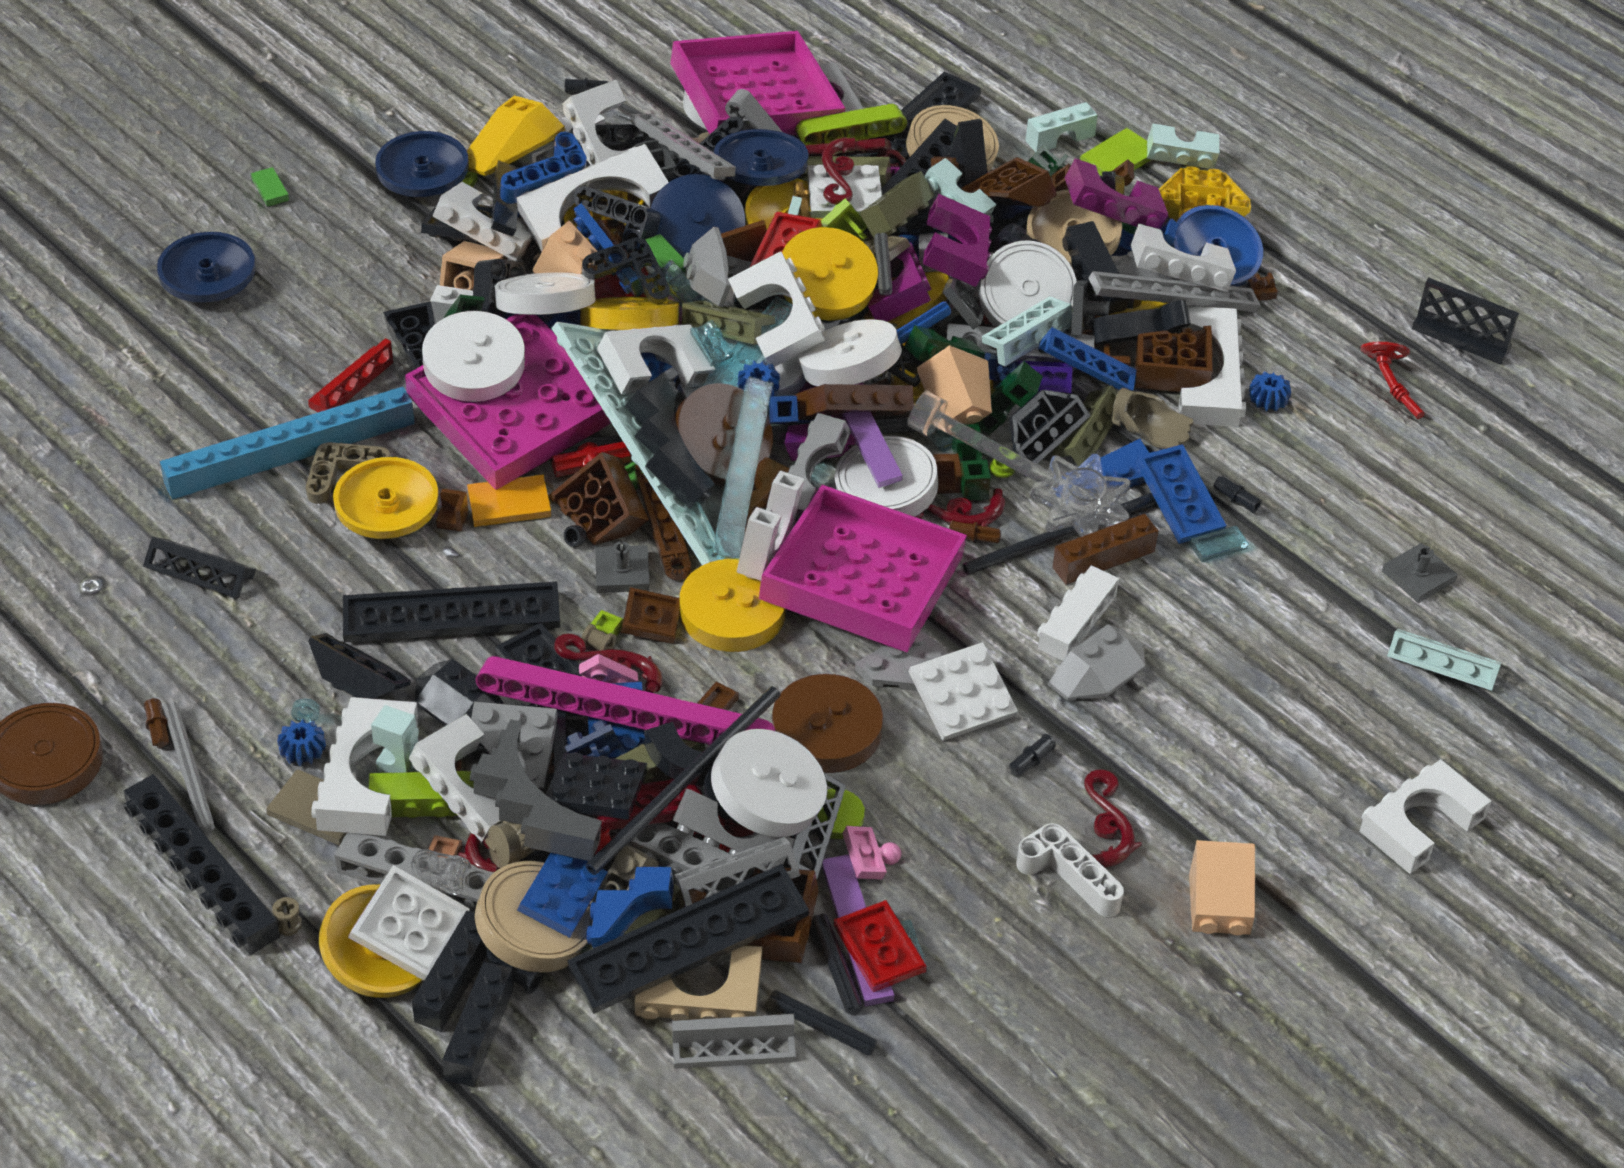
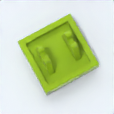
M846 199L837 204L821 220V227L840 229L856 237L860 236L863 240L867 237L863 231L868 227L860 214Z

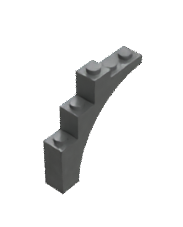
M510 719L506 730L502 729L500 732L498 748H493L491 755L483 753L479 763L474 764L472 767L470 780L474 781V793L496 798L495 807H499V820L522 825L521 834H525L524 847L590 861L595 856L600 844L602 821L578 814L559 805L546 796L530 780L521 765L518 755L521 740V721Z

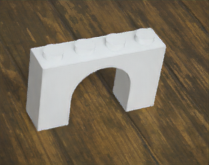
M617 80L573 95L562 103L564 114L570 120L574 136L579 140L590 165H596L611 156H617L628 151H614L607 148L599 140L595 130V122L598 115L616 109L626 101Z
M461 182L441 195L433 217L515 262L528 253V248L532 241H534V238L522 217L517 220L514 236H509L492 230L491 218L483 215L476 209L482 192Z
M1138 224L1131 243L1138 268L1228 292L1236 269L1227 248L1205 243L1201 256L1186 254L1167 244L1160 229Z
M781 251L728 279L738 301L744 309L772 295H786L792 298L793 307L787 320L780 326L756 338L765 359L775 367L826 341L822 334L825 327L819 316L815 318L812 313L816 310L810 297L805 298L803 292L806 291V288L801 278H795L793 274L797 269L792 259H786Z
M691 325L620 331L612 330L605 332L597 347L621 394L635 393L649 382L652 375L640 354L643 352L654 353L668 360L679 373L678 376L685 388L707 385L715 371L712 362Z
M783 471L778 473L772 483L766 510L756 507L748 520L737 573L743 574L750 579L761 581L763 572L793 529L804 478Z
M465 714L417 742L408 759L412 762L413 767L420 771L428 780L432 789L438 792L448 803L449 808L467 825L468 830L483 842L488 838L489 828L493 825L502 824L503 821L499 820V807H495L496 798L475 794L474 789L466 785L456 772L455 762L475 751L484 736V733Z
M1440 759L1432 766H1425L1414 779H1407L1396 792H1389L1378 805L1368 807L1361 817L1363 821L1360 832L1411 874L1429 861L1434 842L1408 820L1405 815L1406 810L1416 806L1436 808L1468 832L1486 818L1491 800Z

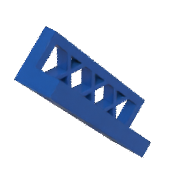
M1053 327L1039 341L1038 348L1045 351V353L1119 390L1121 388L1134 390L1136 369Z

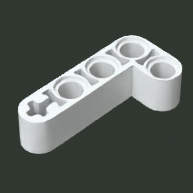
M1054 823L1047 824L1020 841L1016 861L1020 872L1034 875L1050 866L1101 916L1107 918L1114 917L1120 912L1124 893L1123 886L1063 827Z

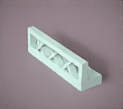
M1049 296L983 335L982 343L997 348L998 364L1007 366L1039 347V341L1052 327L1061 332L1072 327V305Z
M1401 629L1395 631L1387 657L1491 691L1502 663Z

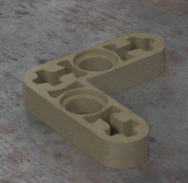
M332 442L321 444L316 450L306 483L307 499L315 504L326 502L331 495L338 468L351 469L355 465L367 460L390 457L389 450L384 447ZM356 454L360 456L355 460L348 459L350 455ZM327 470L330 472L327 475L322 476L317 474L319 471ZM318 485H321L322 489H319V491L317 492Z

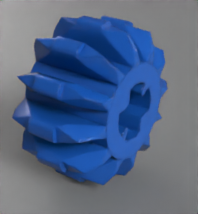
M753 360L751 366L744 364L743 370L739 371L738 388L746 391L756 400L761 399L764 403L765 397H774V392L779 391L780 375L773 364L767 365L765 360L761 363Z
M1264 371L1262 375H1255L1249 387L1250 402L1256 403L1257 408H1265L1266 411L1272 409L1276 412L1278 408H1285L1292 393L1290 381L1285 380L1284 375H1275V372L1268 374Z
M302 719L300 723H295L291 720L290 727L282 726L281 734L277 738L279 753L282 758H286L289 764L297 761L300 767L303 762L307 761L312 764L313 758H321L322 751L326 747L324 731L321 727H317L315 721L306 723Z

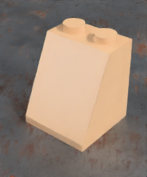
M568 221L550 235L533 268L534 274L551 272L582 274L583 259L587 255L598 251ZM589 263L588 268H592L594 271H596L597 266H594L592 263Z
M464 241L442 256L440 286L473 291L474 269L477 262L490 259L508 260V257L488 246Z
M948 346L917 367V372L940 427L953 432L954 425L975 424L992 413L988 360Z
M1197 840L1189 873L1192 932L1250 935L1255 918V844Z

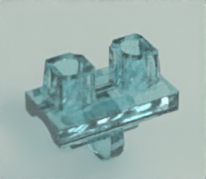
M713 320L700 327L690 329V334L711 367L717 368L726 363V360L733 357V351L722 336V331L715 325Z

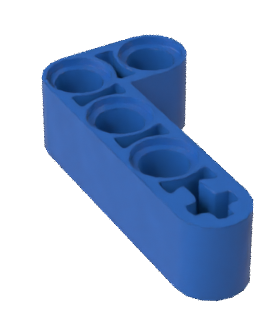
M569 132L557 134L553 157L504 174L501 177L500 184L501 199L509 204L517 203L516 198L525 192H531L543 187L547 183L560 180L568 174L584 170L587 157L575 136Z

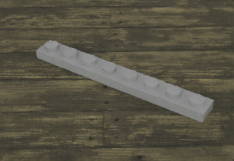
M631 114V123L638 127L639 131L649 134L650 138H655L659 141V144L665 145L670 151L678 153L679 157L690 161V164L699 167L700 171L707 172L711 175V178L724 180L727 176H735V166L653 114Z
M1093 271L1089 277L1096 294L1103 297H1118L1162 303L1186 300L1187 305L1232 308L1256 312L1260 307V303L1251 288L1230 286L1228 292L1187 281Z

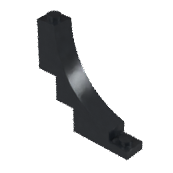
M671 367L639 388L624 407L643 424L635 437L654 454L645 466L690 509L697 503L700 505L704 504L712 495L709 490L715 483L694 460L679 433L674 413L675 397L678 390L675 388L676 383L673 382L679 373Z

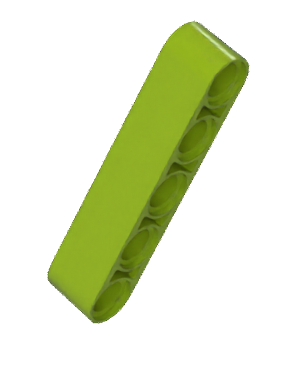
M886 104L804 119L796 125L795 131L804 145L825 144L839 138H855L858 141L900 133L906 128L907 120L896 104Z

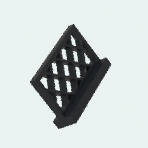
M1428 278L1412 330L1501 365L1511 350V340L1519 313ZM1431 288L1439 290L1442 297L1435 298L1430 291ZM1452 298L1461 299L1465 305L1457 307ZM1446 301L1451 310L1444 312L1439 303ZM1433 306L1437 314L1425 310L1426 307ZM1475 307L1484 308L1487 314L1480 316ZM1469 310L1474 319L1467 321L1461 312ZM1455 314L1460 323L1450 320L1448 316ZM1497 316H1505L1510 318L1511 321L1509 324L1503 325ZM1491 319L1496 328L1489 330L1484 321ZM1477 323L1482 332L1471 328L1470 325ZM1500 332L1505 341L1495 338L1492 334Z

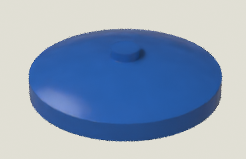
M1203 205L1188 210L1178 219L1177 238L1170 245L1171 247L1194 256H1201L1205 243L1227 248L1236 269L1230 285L1232 287H1240L1246 284L1248 279L1253 278L1257 273L1263 259L1262 241L1253 225L1242 215L1225 207Z

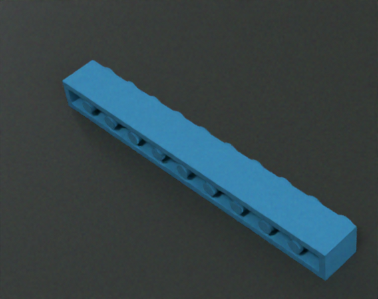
M399 387L160 461L163 481L173 500L314 456L318 446L323 443L352 444L415 424L413 404L404 387Z

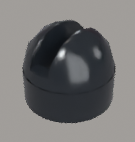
M579 525L568 526L564 531V540L571 547L583 544L587 538L586 530Z

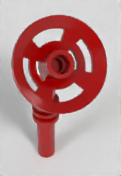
M1368 342L1361 345L1360 351L1363 354L1377 359L1376 363L1379 364V368L1390 388V394L1399 403H1403L1416 419H1421L1425 414L1424 411L1409 396V391L1401 383L1397 382L1389 366L1391 361L1409 356L1410 349L1404 345L1392 342Z

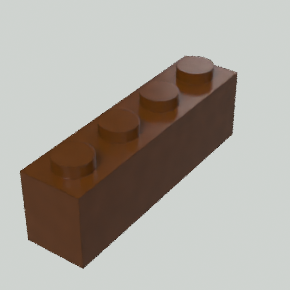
M1142 514L1055 546L1052 568L1067 585L1077 581L1081 573L1085 574L1090 566L1105 571L1154 553L1159 530L1146 514Z

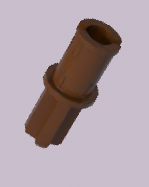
M951 520L949 529L967 535L966 539L971 540L973 543L978 540L997 544L1001 539L1000 529L978 526L977 522L967 524Z
M151 698L144 702V710L147 717L145 726L150 731L152 745L162 749L163 746L169 743L166 730L168 725L167 718L163 716L161 701L157 698Z

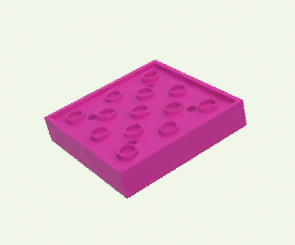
M798 31L673 41L670 64L709 134L730 118L725 110V106L739 89L749 91L780 130L789 135H797L795 131L796 125L804 119L845 112L843 103Z
M515 314L506 319L521 334L524 342L525 365L523 374L517 384L499 397L476 402L448 397L439 392L428 381L423 365L405 375L406 392L411 400L495 490L551 459V456L558 455L611 424V421L566 350L558 344L555 333L536 314Z
M821 485L763 572L759 599L908 653L961 562L967 535Z

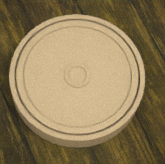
M950 105L932 106L915 116L906 140L909 156L918 149L944 118L955 125H958V122L981 118L987 172L991 171L999 150V142L993 128L982 117L967 109Z
M521 861L498 869L484 884L475 909V923L479 936L494 955L516 968L532 972H552L568 967L567 960L580 955V952L588 944L587 927L593 924V920L590 917L591 903L570 938L517 911L522 899L544 865L543 862Z

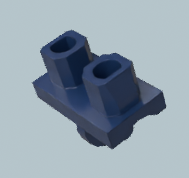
M985 354L984 359L988 360L989 380L1000 383L1018 367V362L1016 361L1003 366L998 364L997 355Z
M604 720L594 723L591 727L593 733L585 737L578 732L568 736V745L565 746L567 753H580L595 757L606 756L612 753L611 751L622 747L611 724L607 725Z

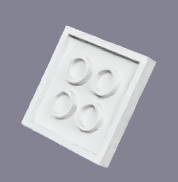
M823 165L808 166L811 218H824L836 206L825 200L823 196L824 188L836 182L828 175ZM854 166L851 174L841 175L853 192L852 200L849 203L859 214L882 196L878 166ZM840 185L839 190L834 191V193L839 195L846 193Z
M983 642L909 668L908 672L942 741L1014 717L1018 712Z
M393 865L353 927L348 938L418 978L425 980L466 910L469 911L470 909Z

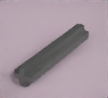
M877 233L874 236L878 267L879 293L882 296L891 295L892 278L888 237L886 233Z

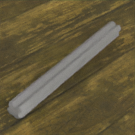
M176 702L166 703L163 706L164 714L167 718L169 731L197 825L204 834L212 832L215 828L179 706Z

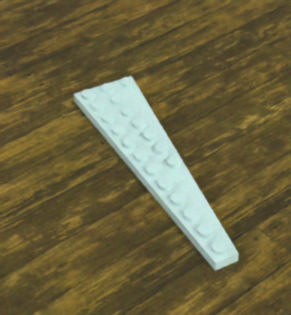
M556 322L552 330L557 336L558 344L566 350L632 454L633 462L641 468L700 563L704 565L712 561L727 559L701 505L697 503L689 509L645 466L654 454L635 437L643 424L624 407L635 393H620L597 350L605 332L611 330Z

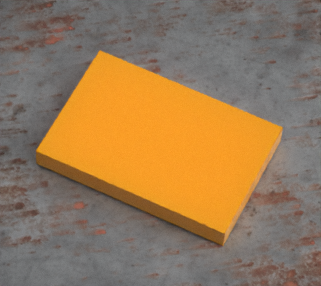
M544 474L516 478L497 490L488 482L467 484L474 527L551 517Z

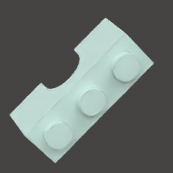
M1085 102L1028 119L1026 142L1036 153L1042 145L1048 150L1056 148L1057 140L1064 132H1067L1075 142L1094 137L1098 115Z
M1153 124L1147 139V159L1214 169L1220 154L1219 134L1197 131L1192 142H1185L1176 136L1175 127Z
M946 158L927 171L925 179L932 189L935 199L938 194H941L989 216L997 205L980 189L974 193L962 191L957 186L962 172Z
M384 705L371 724L373 743L385 747L376 760L377 772H420L413 767L412 762L408 759L418 742L419 729L416 726L415 715Z

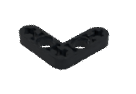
M633 238L589 254L582 261V274L592 280L632 266L650 302L663 304L669 297L670 288L648 242L643 238ZM637 246L638 249H642V254L634 251V247ZM614 253L619 254L622 257V261L615 264L610 262L608 257ZM589 263L597 266V270L594 271L592 268H588ZM644 266H651L655 273L652 276H646L642 273L641 269ZM655 281H656V286H657L658 290H659V291H662V290H663V293H662L661 296H659L658 293H654V288H655V286H654L653 282H655Z

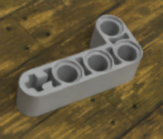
M739 89L727 102L725 110L729 117L741 118L746 130L766 129L782 132L749 91Z

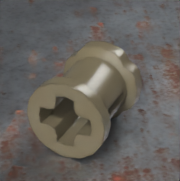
M589 624L581 636L586 647L590 646L596 650L613 649L616 642V635L599 631L593 624Z
M290 897L278 899L272 907V912L277 919L279 933L284 936H292L298 933L302 927V920L298 915L299 904ZM284 905H286V908H287V912H285V913H284ZM287 921H290V928H288Z

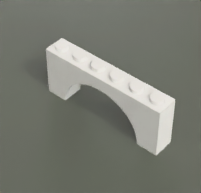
M643 144L617 156H611L596 165H590L584 170L568 174L560 180L547 183L536 190L525 192L516 198L517 207L540 250L543 251L550 235L561 227L564 215L575 203L573 197L578 187L587 186L600 191H625L641 198L651 208L657 193L669 182L647 146Z
M1187 306L1191 325L1186 328L1198 331L1203 330V326L1211 325L1212 356L1217 361L1221 372L1207 384L1193 388H1181L1178 406L1179 414L1192 418L1194 424L1239 427L1240 417H1245L1246 402H1242L1245 395V385H1241L1244 379V368H1240L1243 362V352L1239 351L1242 346V335H1238L1241 330V319H1237V310L1232 308Z
M350 698L348 708H343L342 726H338L336 730V744L331 745L330 763H326L324 767V782H319L318 801H313L311 814L312 818H316L317 830L386 836L392 817L390 795L367 789L354 778L352 773L364 756L374 749L381 747L373 743L371 724L383 706L387 705L415 715L416 726H418L417 702Z

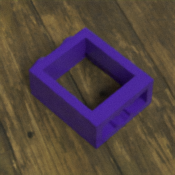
M1018 360V366L1023 362L1022 360ZM1025 361L1043 376L1038 392L1047 390L1071 393L1073 368L1065 362Z

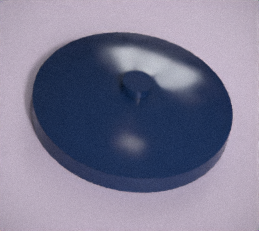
M752 129L739 131L721 139L714 149V154L736 167L735 176H727V178L747 185L773 186L784 184L800 177L808 167V150L806 146L797 138L774 130Z
M416 131L397 136L384 144L377 153L375 166L378 179L389 190L405 196L427 197L447 192L460 184L467 175L469 161L465 147L457 139L434 131Z
M692 174L670 181L657 193L651 205L652 209L659 212L661 218L656 235L661 234L683 259L686 253H690L692 245L713 227L719 228L721 234L745 226L744 209L735 192L722 181L706 175Z
M200 232L184 236L171 243L161 253L157 263V271L161 285L171 295L190 302H214L229 298L242 291L252 281L256 271V263L251 247L242 239L223 232Z

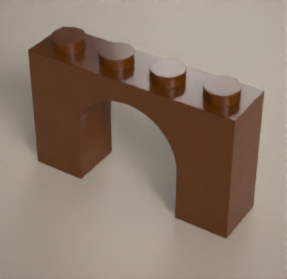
M823 384L795 394L797 396L798 420H815L817 413L831 416L849 412H871L874 419H884L914 411L913 386Z

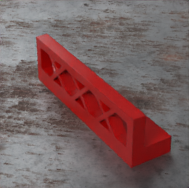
M385 338L378 345L370 348L308 400L309 408L316 412H321L344 405L394 363L391 341Z

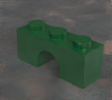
M914 325L904 346L915 358L924 362L948 346L983 359L986 354L971 340L952 336L951 340H947L934 330Z
M1023 361L990 391L992 413L975 424H979L980 429L986 434H992L1005 422L1007 415L1016 404L1022 407L1037 394L1043 376Z
M979 424L954 425L952 451L953 454L958 453L962 473V498L969 501L989 499L991 476L987 460H982L983 441Z

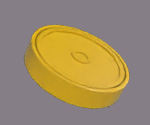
M820 227L799 233L785 246L782 253L786 259H792L797 269L793 274L795 278H801L806 288L803 294L805 298L810 297L816 310L812 312L815 318L819 316L821 320H841L854 316L867 306L876 286L878 267L873 253L859 238L840 229ZM784 295L786 300L793 306L792 298Z
M647 297L595 299L592 305L580 309V324L582 326L610 330L674 326L679 324V303L667 299L663 304H654Z
M721 559L704 564L694 570L681 587L679 597L681 623L694 640L711 649L725 652H741L755 649L772 640L779 633L785 622V608L759 599L761 581L750 579L743 574L737 573L739 559Z

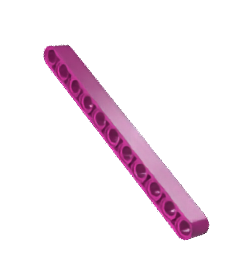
M489 657L476 677L477 686L487 693L644 730L673 722L680 738L708 745L715 741L742 715L732 711L500 657ZM758 718L746 729L775 731L773 724L762 718Z

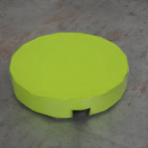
M827 790V800L834 798L836 790ZM848 790L844 791L830 836L832 839L844 838L842 833L846 826L861 827L864 823V805L858 796ZM823 807L817 814L820 823L827 821V815Z

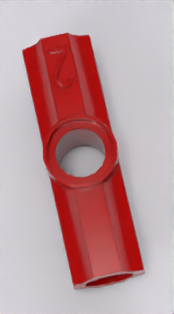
M587 442L579 446L577 451L551 456V463L555 477L575 474L601 452L620 457L623 464L631 462L630 451L624 442L599 447L596 443Z

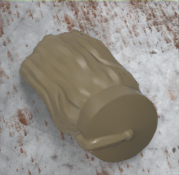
M1121 388L1114 401L1112 423L1120 427H1126L1129 432L1140 436L1152 446L1166 449L1181 444L1184 445L1189 440L1190 436L1188 433L1191 432L1190 427L1194 424L1193 419L1177 413L1160 397Z
M503 821L502 824L493 825L489 828L488 838H486L485 843L489 847L491 858L497 867L502 868L508 864L519 862L520 859L537 850L524 847L525 834H521V824Z

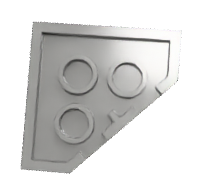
M921 630L908 653L885 645L855 663V670L871 686L883 687V684L899 685V689L918 691L908 672L909 668L947 653Z
M474 702L471 720L484 733L481 743L490 755L493 748H498L500 732L502 729L506 730L510 719L521 721V740L518 749L521 765L530 780L542 792H545L558 717L557 709Z

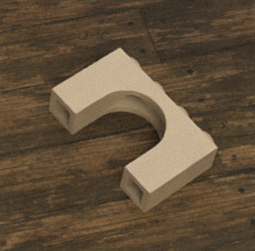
M742 946L731 951L728 978L724 985L716 992L704 996L689 995L678 989L672 979H669L635 995V1015L642 1016L645 1019L671 1018L674 1021L756 1016L762 965V947Z

